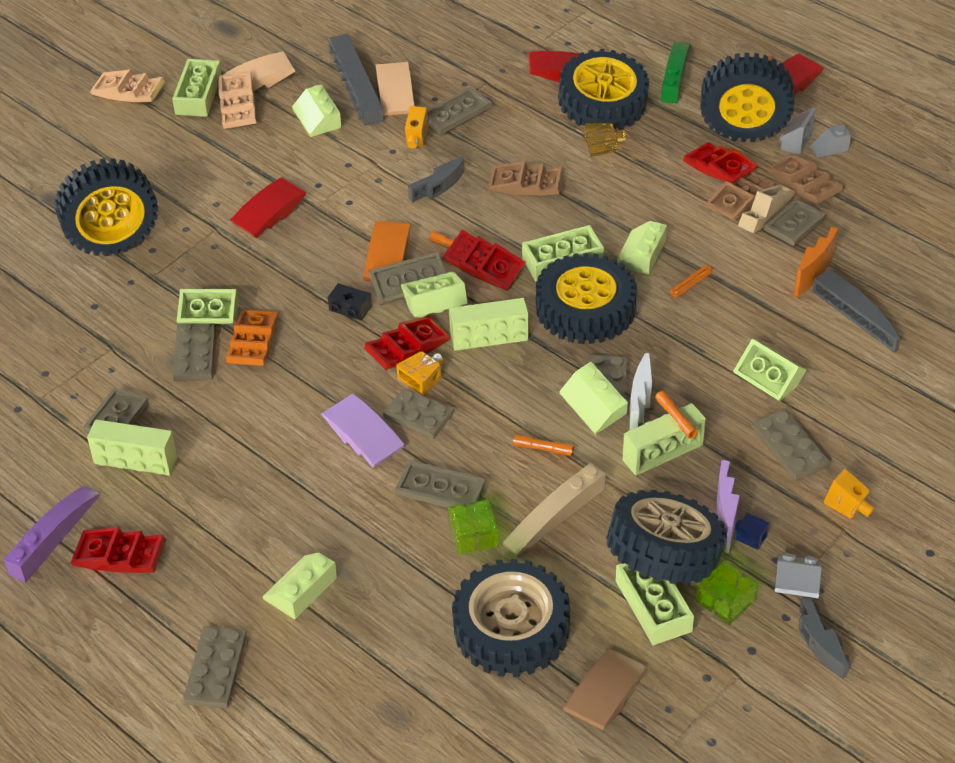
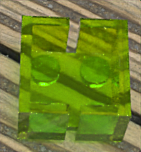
M488 499L472 502L468 507L466 504L448 507V521L457 554L476 551L475 534H479L480 550L498 547V529Z
M724 560L697 586L696 602L710 612L715 610L714 615L731 625L757 599L759 583L743 573L740 577L738 589L740 571Z

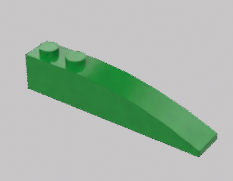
M677 41L673 43L662 83L661 102L676 104L678 102L690 43Z

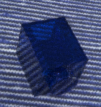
M746 513L744 518L739 519L736 523V540L758 550L768 536L770 523Z

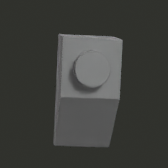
M844 125L828 128L810 145V149L817 158L849 151L851 134Z

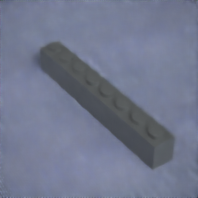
M349 35L329 37L328 51L332 54L333 62L336 63L337 71L340 72L341 80L344 81L350 100H353V106L357 110L359 120L362 119L364 126L384 122L383 108Z

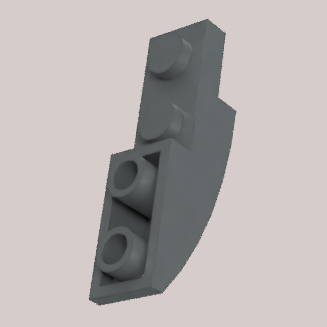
M461 156L433 169V175L408 185L409 200L413 203L426 196L431 200L446 192L464 173V157Z
M802 597L800 604L802 616L800 617L798 628L802 638L813 654L828 669L839 677L845 678L848 668H850V659L843 652L841 638L836 636L834 629L826 630L825 622L820 620L818 606L816 603H813L811 597Z

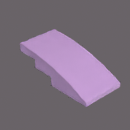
M351 394L322 413V416L345 444L349 443L358 456L362 455L372 468L405 446L379 415L354 394Z
M722 460L716 500V514L718 515V520L723 521L724 528L727 530L724 551L729 553L737 519L740 495L733 494L735 478L728 477L730 461Z

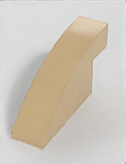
M781 184L757 191L751 211L742 213L738 226L752 233L761 230L785 208L794 196L795 191Z

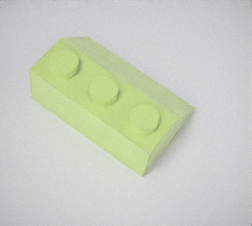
M322 84L307 88L292 106L293 111L310 137L341 128L340 111Z
M648 221L633 229L617 258V266L622 263L625 265V269L649 275L666 242L667 225Z
M454 272L401 284L409 311L414 317L421 318L430 313H441L445 309L468 304L465 283Z
M180 289L177 323L233 324L238 317L239 307L236 289Z
M752 339L733 372L781 401L798 386L807 369L766 344Z
M592 362L577 370L560 390L559 394L595 435L627 414L628 402Z
M319 552L305 555L263 595V599L293 619H296L337 579L335 562Z

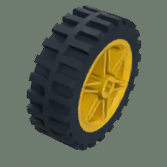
M600 49L596 52L588 50L586 54L581 52L577 58L575 56L570 58V63L566 62L564 69L561 70L558 103L559 106H562L561 111L564 114L567 113V118L570 121L574 119L576 125L580 126L582 124L588 130L595 128L598 132H602V129L613 132L612 129L616 128L623 130L625 125L630 127L634 124V120L639 121L641 115L645 112L649 91L647 71H642L643 66L640 63L636 64V59L633 57L629 59L626 57L627 54H617L615 50H611V52H607L605 49Z

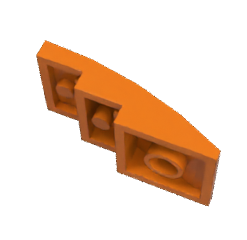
M375 221L366 259L364 281H371L368 274L369 270L405 261L411 223Z
M831 227L827 238L819 236L815 248L807 246L797 271L794 297L798 298L813 286L814 278L824 273L834 256L838 228Z
M242 309L234 324V334L230 339V349L226 355V363L264 366L273 341L279 311Z

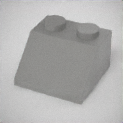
M815 108L795 116L792 122L787 124L786 131L782 132L780 136V142H782L781 150L798 155L802 153L812 136Z
M784 553L783 556L778 555L774 592L819 598L821 561L811 556H806L804 559L797 558L796 555Z

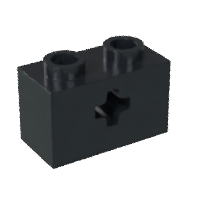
M337 283L328 296L329 311L362 321L372 307L371 293Z

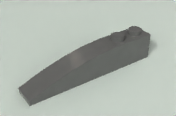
M831 269L814 278L812 289L814 294L895 353L897 351L900 337L887 318L869 298Z

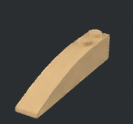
M589 463L546 497L506 538L503 546L515 556L521 555L605 490V473L592 463Z

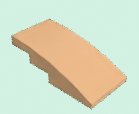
M283 51L253 59L223 75L251 70L253 89L255 91L263 85L270 88L295 72Z
M408 62L376 64L383 116L408 114L410 106H414Z
M130 69L103 72L90 93L118 101L153 102L165 81L163 77L149 78L147 73L133 75Z
M251 70L220 75L219 96L223 129L256 124Z

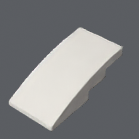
M649 353L644 354L633 380L629 430L637 428L638 423H644L645 408H650L652 376Z

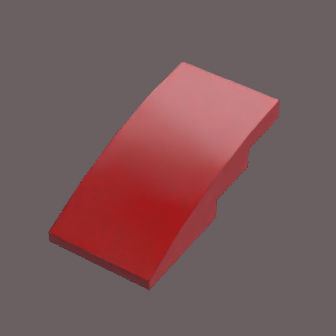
M565 51L529 52V74L560 83L561 70L564 69L565 63H570V58L573 56L577 58L579 53Z
M800 53L782 63L784 70L788 69L789 76L793 78L794 95L799 90L803 92L824 70V67Z
M709 142L686 154L683 159L685 163L710 177L731 183L758 169L757 164L734 148L730 151L722 145L716 148Z
M281 177L254 195L230 220L233 224L257 239L266 227L271 229L280 218L285 220L307 193Z
M463 229L442 258L469 275L506 291L526 263L497 243L492 245L480 236L475 238Z
M430 316L399 323L398 329L383 332L381 339L366 342L364 349L385 370H388L419 352L427 354L449 341L450 336Z
M119 527L83 530L70 563L72 566L108 572L152 573L157 568L166 538L163 534L144 536L142 531L122 532Z

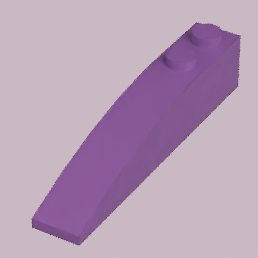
M82 486L49 510L4 558L8 574L26 583L97 500L100 494Z

